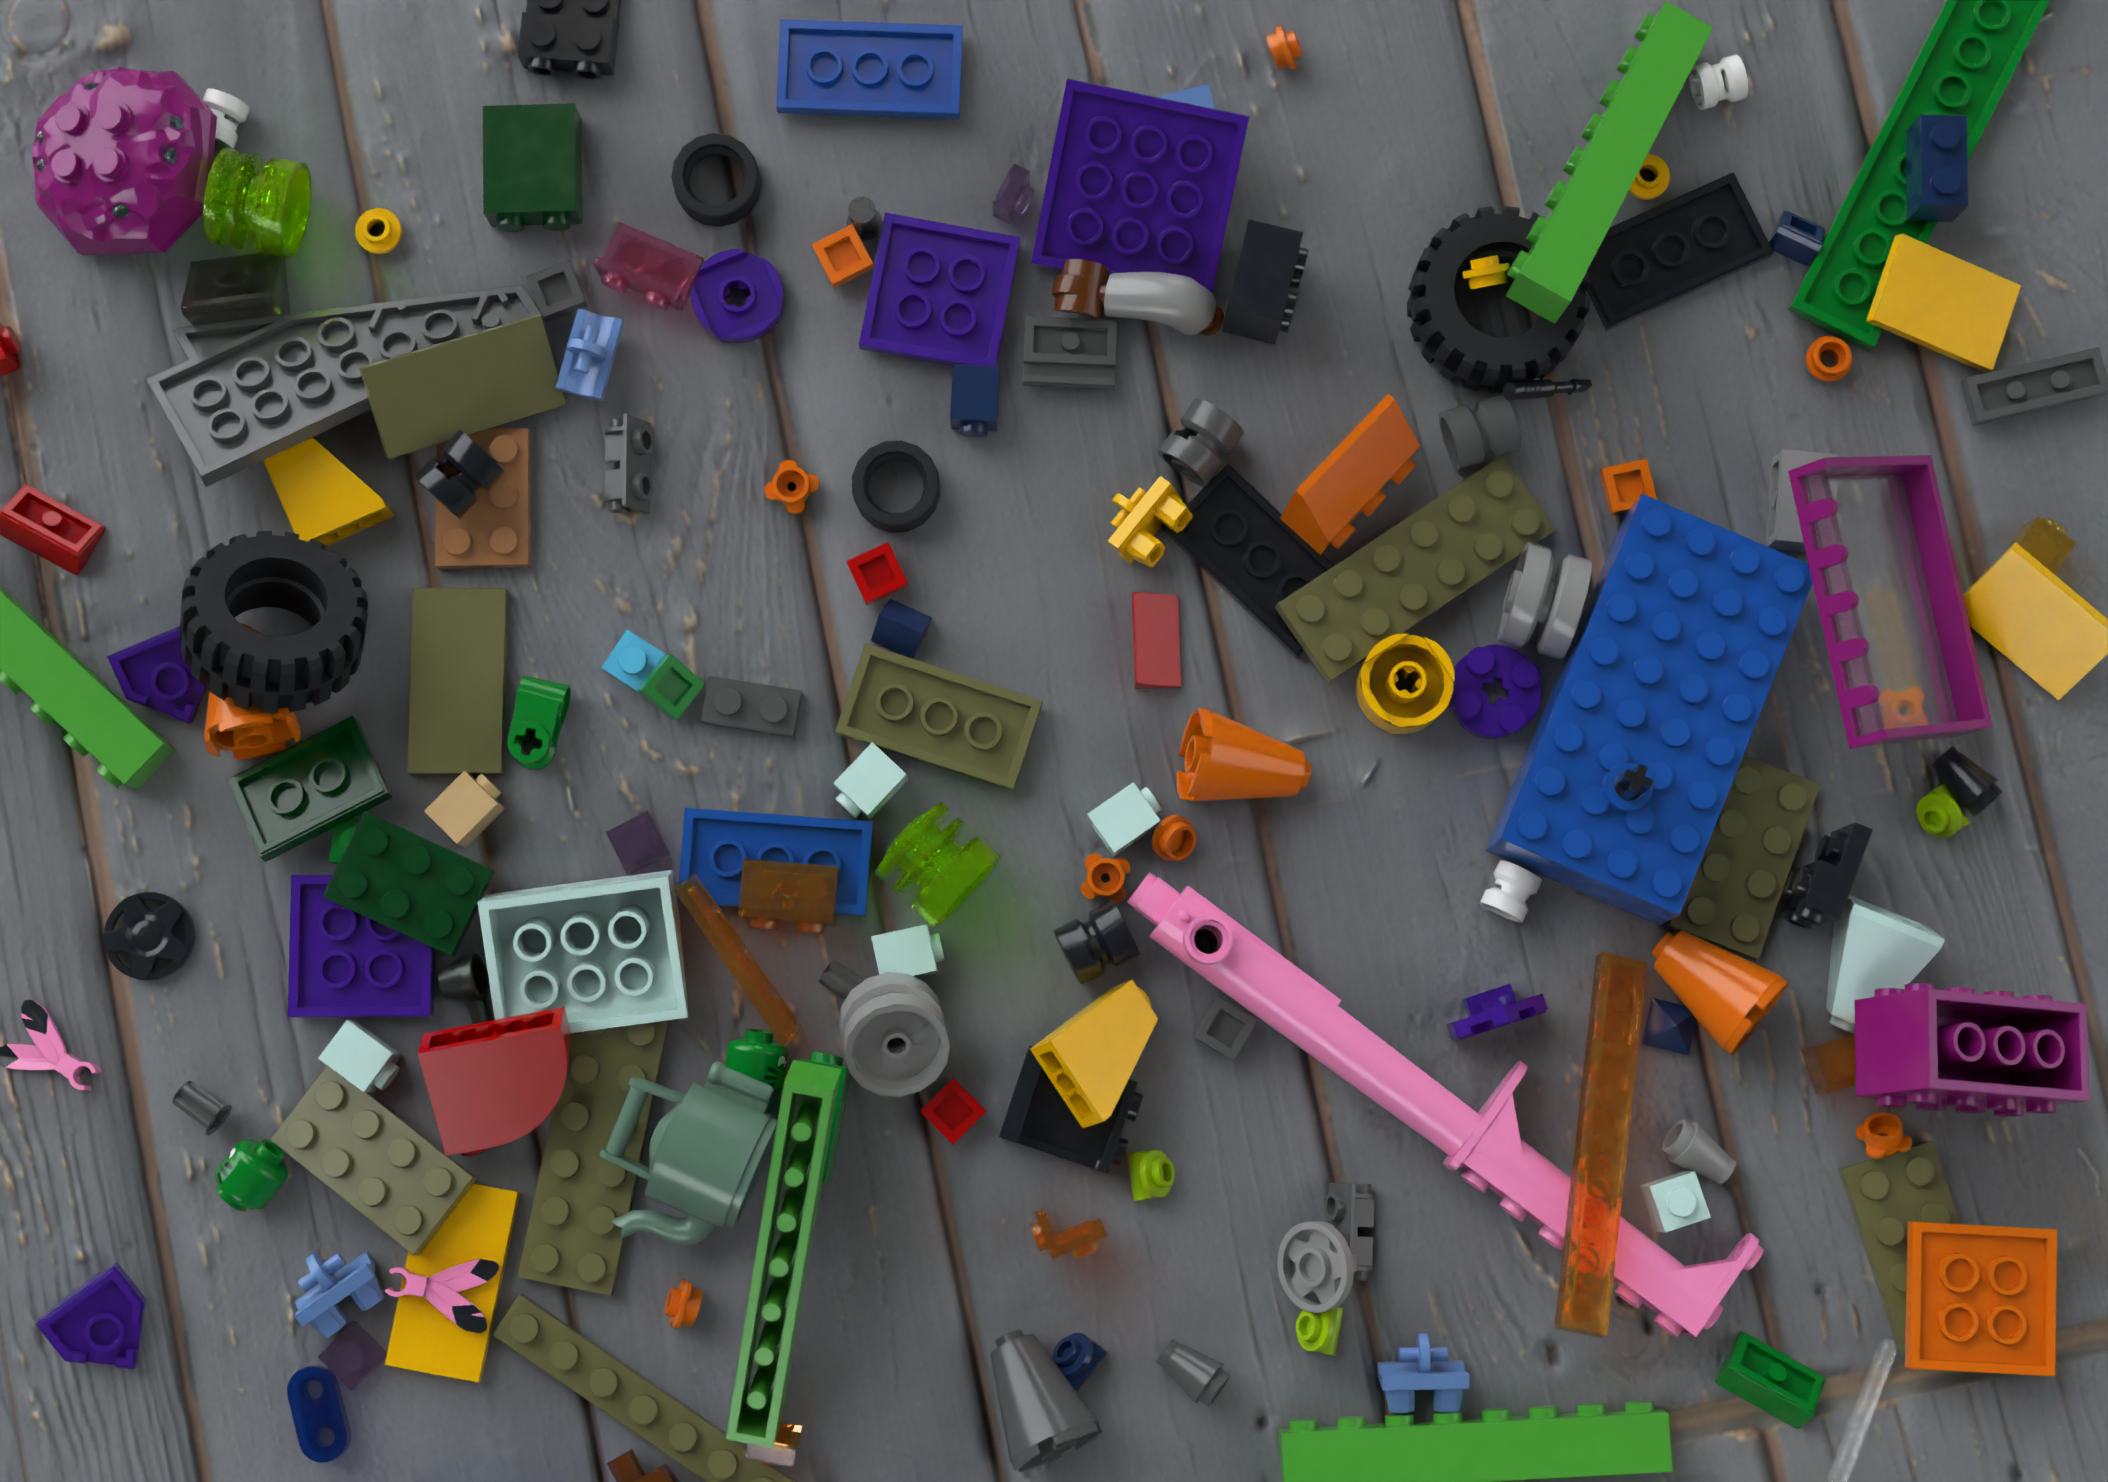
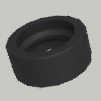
M711 133L698 136L683 146L674 160L671 179L677 200L689 217L703 225L722 227L737 223L752 211L759 199L761 179L755 157L744 143L730 135ZM722 155L736 161L742 169L744 177L743 186L738 196L730 202L717 206L707 205L698 200L691 191L689 183L691 171L704 158Z
M903 440L884 441L869 448L857 461L852 475L853 498L861 515L874 527L890 533L908 532L923 525L935 512L940 498L939 474L932 458L919 446ZM902 460L912 464L919 471L923 479L924 490L920 501L912 509L903 513H890L880 509L873 502L869 494V481L872 473L881 464L888 461Z

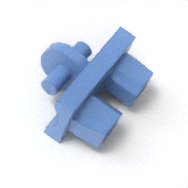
M578 308L556 384L558 391L603 401L624 326L623 319L606 317Z
M368 1251L347 1265L340 1253H336L326 1261L316 1252L308 1256L306 1263L311 1272L298 1280L301 1288L307 1293L295 1300L298 1311L294 1313V1317L302 1327L310 1323L320 1334L328 1338L347 1323L346 1315L337 1305L342 1299L350 1295L362 1311L368 1310L384 1298V1290L375 1275V1260Z
M1417 1333L1416 1347L1398 1348L1399 1362H1377V1377L1382 1391L1385 1393L1390 1413H1410L1415 1411L1414 1390H1432V1407L1434 1411L1458 1412L1460 1410L1463 1389H1470L1469 1373L1465 1371L1464 1361H1447V1347H1430L1427 1333Z

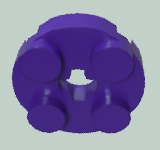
M730 249L713 255L699 269V275L695 279L691 290L692 307L702 327L714 335L720 342L746 343L754 341L767 334L782 318L783 286L774 266L763 257L760 258L754 254H749L745 250ZM738 285L741 291H750V296L745 299V305L737 307L735 304L728 305L725 302V299L731 296L730 288Z
M1497 644L1477 647L1455 665L1454 690L1449 707L1451 706L1459 724L1469 733L1485 739H1500L1517 733L1536 715L1542 698L1539 670L1533 662L1529 661L1518 650ZM1493 680H1498L1501 682V688L1507 692L1506 698H1499L1495 704L1487 702L1488 694L1481 691L1482 685H1490Z

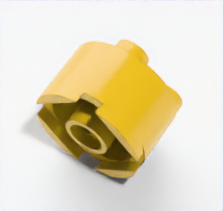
M1395 634L1376 644L1360 666L1355 679L1357 701L1364 715L1377 727L1390 734L1414 733L1432 724L1448 706L1454 690L1455 671L1448 654L1435 641L1417 635ZM1398 675L1403 680L1409 677L1414 680L1415 684L1410 689L1411 693L1406 689L1399 691L1396 688L1395 684L1399 680Z

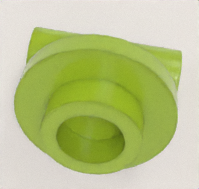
M1944 783L1931 790L1917 804L1916 815L1920 825L1927 833L1934 837H1950L1970 823Z
M1161 1150L1127 1153L1133 1201L1166 1196L1175 1179L1174 1166Z
M1337 1307L1333 1310L1318 1313L1302 1310L1296 1321V1334L1301 1347L1307 1351L1335 1356L1344 1308Z

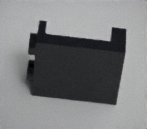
M1029 1046L999 1137L1105 1173L1109 1172L1111 1165L1120 1167L1129 1141L1120 1137L1125 1121L1128 1119L1135 1122L1143 1099V1094L1135 1092L1138 1082L1128 1080L1112 1115L1108 1119L1082 1129L1031 1052L1030 1048L1032 1046Z

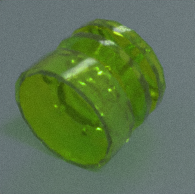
M222 149L214 160L205 190L203 218L204 230L208 241L211 244L220 246L230 243L236 249H244L253 240L254 248L259 253L283 258L294 257L302 244L310 216L312 180L307 164L301 161L272 157L263 166L262 158L258 153L249 152L243 155L238 149Z
M942 801L928 812L916 817L902 830L890 844L883 861L874 872L885 882L901 869L903 874L892 888L897 895L905 892L916 883L921 890L914 899L911 908L933 929L944 922L970 896L1001 859V856L979 836L972 838L959 847L954 841L965 825L960 818L954 820L942 831L939 827L951 812Z

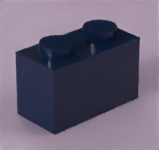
M1920 114L1906 131L1907 221L1953 222L1968 207L1967 115Z

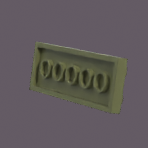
M1500 456L1277 603L1275 609L1327 684H1329L1365 660L1368 653L1380 641L1395 634H1404L1519 557L1527 542L1538 544L1552 535L1556 529L1505 457Z
M671 1020L571 1033V1053L566 1081L562 1094L552 1112L517 1277L610 1296L614 1295L625 1237L620 1239L622 1228L613 1224L611 1220L631 1212L638 1175L605 1160L599 1153L602 1147L607 1146L631 1086L628 1083L631 1076L640 1077L658 1084ZM651 1093L647 1096L624 1152L625 1156L639 1163L642 1161L655 1095Z

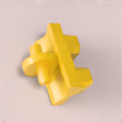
M1160 476L1147 492L1139 487L1130 499L1119 493L1114 496L1111 501L1120 511L1110 522L1117 530L1108 542L1119 552L1118 555L1130 565L1136 560L1149 567H1154L1165 550L1163 543L1154 537L1156 532L1163 524L1176 533L1183 531L1193 518V514L1182 502L1172 484Z

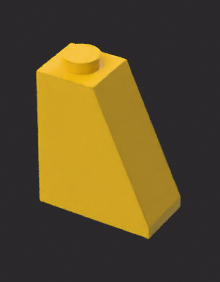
M313 437L263 460L295 534H299L300 540L309 542L312 538L328 546L395 516L392 507Z
M1133 980L1110 988L1030 1048L1082 1129L1104 1122L1112 1115L1158 1021L1156 1014L1151 1008L1149 997L1141 988L1136 986Z

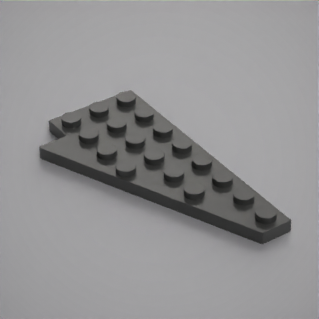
M518 285L179 327L172 331L188 360L146 380L205 487H208L371 410L359 367L537 314L541 315L524 287Z

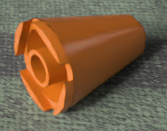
M242 624V625L245 626L246 628H248V629H250V630H252V631H254V632H257V633L262 634L261 632L252 629L251 626L246 625V624ZM209 691L204 731L205 747L210 754L220 758V750L233 751L235 760L263 758L287 749L286 741L294 738L297 743L301 738L300 724L295 712L289 713L288 708H278L277 713H262L263 708L250 706L249 710L235 706L233 699L226 697L225 700H222Z
M1198 708V712L1193 711L1190 715L1182 737L1179 756L1185 757V772L1177 770L1176 786L1179 798L1190 802L1294 797L1300 789L1307 787L1311 775V763L1305 761V754L1302 750L1212 710Z
M1683 930L1676 936L1668 932L1652 951V955L1657 958L1653 968L1718 1046L1731 1056L1752 1036L1757 1029L1756 1026L1765 1015L1768 1016L1789 985L1782 978V975Z

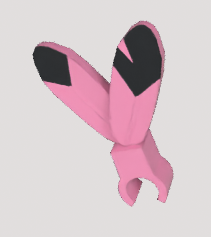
M25 1000L21 1007V1017L35 1045L6 1044L1 1046L0 1065L15 1070H56L68 1078L70 1084L75 1089L92 1091L91 1086L81 1083L80 1074L85 1068H89L92 1074H102L101 1068L95 1063L85 1062L72 1054H68L63 1039L45 1007L36 1001Z
M478 1259L451 1267L431 1277L411 1273L404 1267H395L390 1269L389 1272L391 1274H403L406 1278V1286L402 1291H396L390 1287L385 1292L393 1297H400L405 1294L425 1296L435 1308L457 1326L466 1331L483 1333L488 1328L483 1312L475 1304L458 1293V1291L488 1282L497 1274L499 1265L492 1260Z

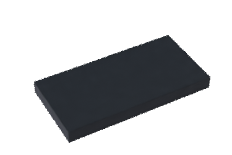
M1734 172L1610 227L1588 268L1590 285L1586 291L1591 297V301L1606 331L1770 258L1774 252Z
M1228 463L1211 480L1208 486H1205L1186 505L1193 514V518L1183 531L1176 533L1168 526H1165L1163 532L1286 650L1297 658L1304 649L1281 618L1275 606L1335 565L1324 554L1320 555L1285 524L1280 519L1282 514Z

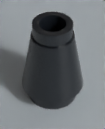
M1954 746L1932 764L1962 811L1967 809L1974 817L2003 792L1995 784L1998 781L1997 778L1961 752L1959 753Z

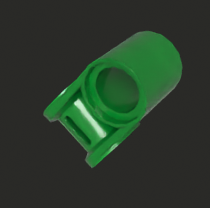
M529 676L521 678L516 693L514 715L507 739V746L511 755L522 767L529 770H539L552 762L561 727L569 708L570 685ZM533 736H535L542 746L540 749L533 748L530 755H528L521 746L523 743H531Z

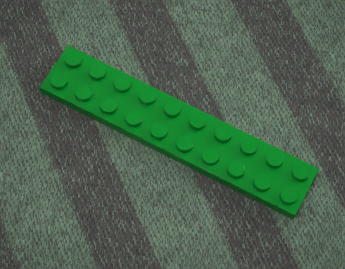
M1945 0L1833 219L1819 252L1811 262L1787 310L1869 352L1875 347L1883 329L1866 322L1894 237L1903 233L1927 244L1938 223L1907 221L1906 131L1920 114L1967 115L1969 161L2050 0Z

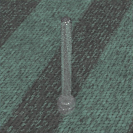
M1885 1338L1878 1344L1826 1482H1848L1898 1350L1896 1342L1890 1338Z

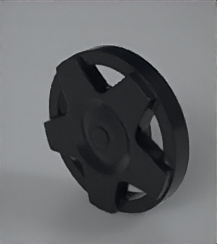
M157 892L138 893L122 900L110 913L103 933L104 948L111 963L123 974L145 981L163 979L178 971L190 957L195 941L194 924L185 907L172 897ZM156 900L166 904L152 911L144 901ZM124 913L125 925L115 930L117 921ZM181 919L185 928V941H182L174 933ZM117 952L130 954V968L122 962ZM164 958L174 961L166 968L153 972L159 959Z

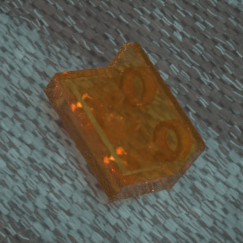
M743 859L738 916L742 919L750 920L749 928L777 930L778 922L797 923L796 932L824 934L825 926H836L835 909L839 867Z
M1043 1207L1035 1211L1038 1221L1030 1223V1228L1039 1251L1042 1252L1049 1249L1052 1258L1070 1251L1074 1260L1100 1250L1101 1246L1098 1240L1107 1237L1099 1216L1054 1234Z

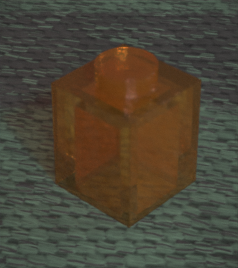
M1855 1033L1842 1035L1801 1048L1816 1094L1831 1093L1856 1085Z

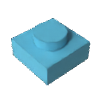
M626 630L601 668L638 692L637 689L666 654L631 631Z

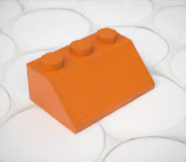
M1389 393L1295 490L1280 517L1285 524L1320 555L1331 544L1339 549L1357 529L1351 523L1362 512L1367 517H1370L1387 498L1382 493L1385 487L1392 480L1399 486L1417 466L1412 461V458L1420 448V444L1396 400Z

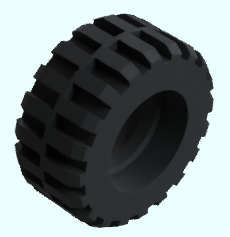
M1492 206L1479 208L1475 217L1472 218L1464 213L1453 219L1448 229L1442 227L1433 236L1428 248L1424 249L1414 271L1408 289L1410 290V296L1407 301V316L1413 320L1410 331L1414 342H1422L1424 348L1421 354L1429 364L1436 360L1442 366L1439 374L1450 381L1454 375L1465 379L1464 388L1477 391L1480 385H1488L1490 393H1503L1504 385L1507 382L1529 381L1536 378L1544 379L1554 371L1559 362L1565 359L1585 326L1584 318L1589 312L1591 297L1586 294V290L1590 285L1588 270L1571 303L1555 324L1539 315L1532 328L1518 336L1495 337L1485 334L1469 324L1458 308L1455 290L1459 279L1463 275L1462 272L1471 268L1470 260L1498 255L1499 264L1509 263L1511 267L1519 252L1522 250L1528 253L1533 245L1526 240V237L1539 217V214L1535 212L1532 213L1530 219L1520 217V208L1506 206L1502 214H1494Z
M258 531L255 537L247 538L246 534H242L229 539V545L227 546L223 543L216 545L207 551L206 558H200L190 569V577L185 580L182 590L179 640L181 641L183 659L191 667L192 675L202 685L209 683V691L222 700L229 697L234 700L235 706L249 710L250 706L263 708L262 713H277L278 708H288L289 713L300 711L306 708V703L312 702L316 706L330 699L331 691L334 693L340 692L349 683L350 676L357 672L361 662L368 619V599L366 591L361 587L362 581L356 571L351 567L346 569L347 561L335 551L331 553L326 552V546L323 543L312 538L309 542L299 539V534L285 532V536L272 535V531ZM274 607L289 610L300 615L313 627L296 635L268 636L246 628L235 617L251 609Z

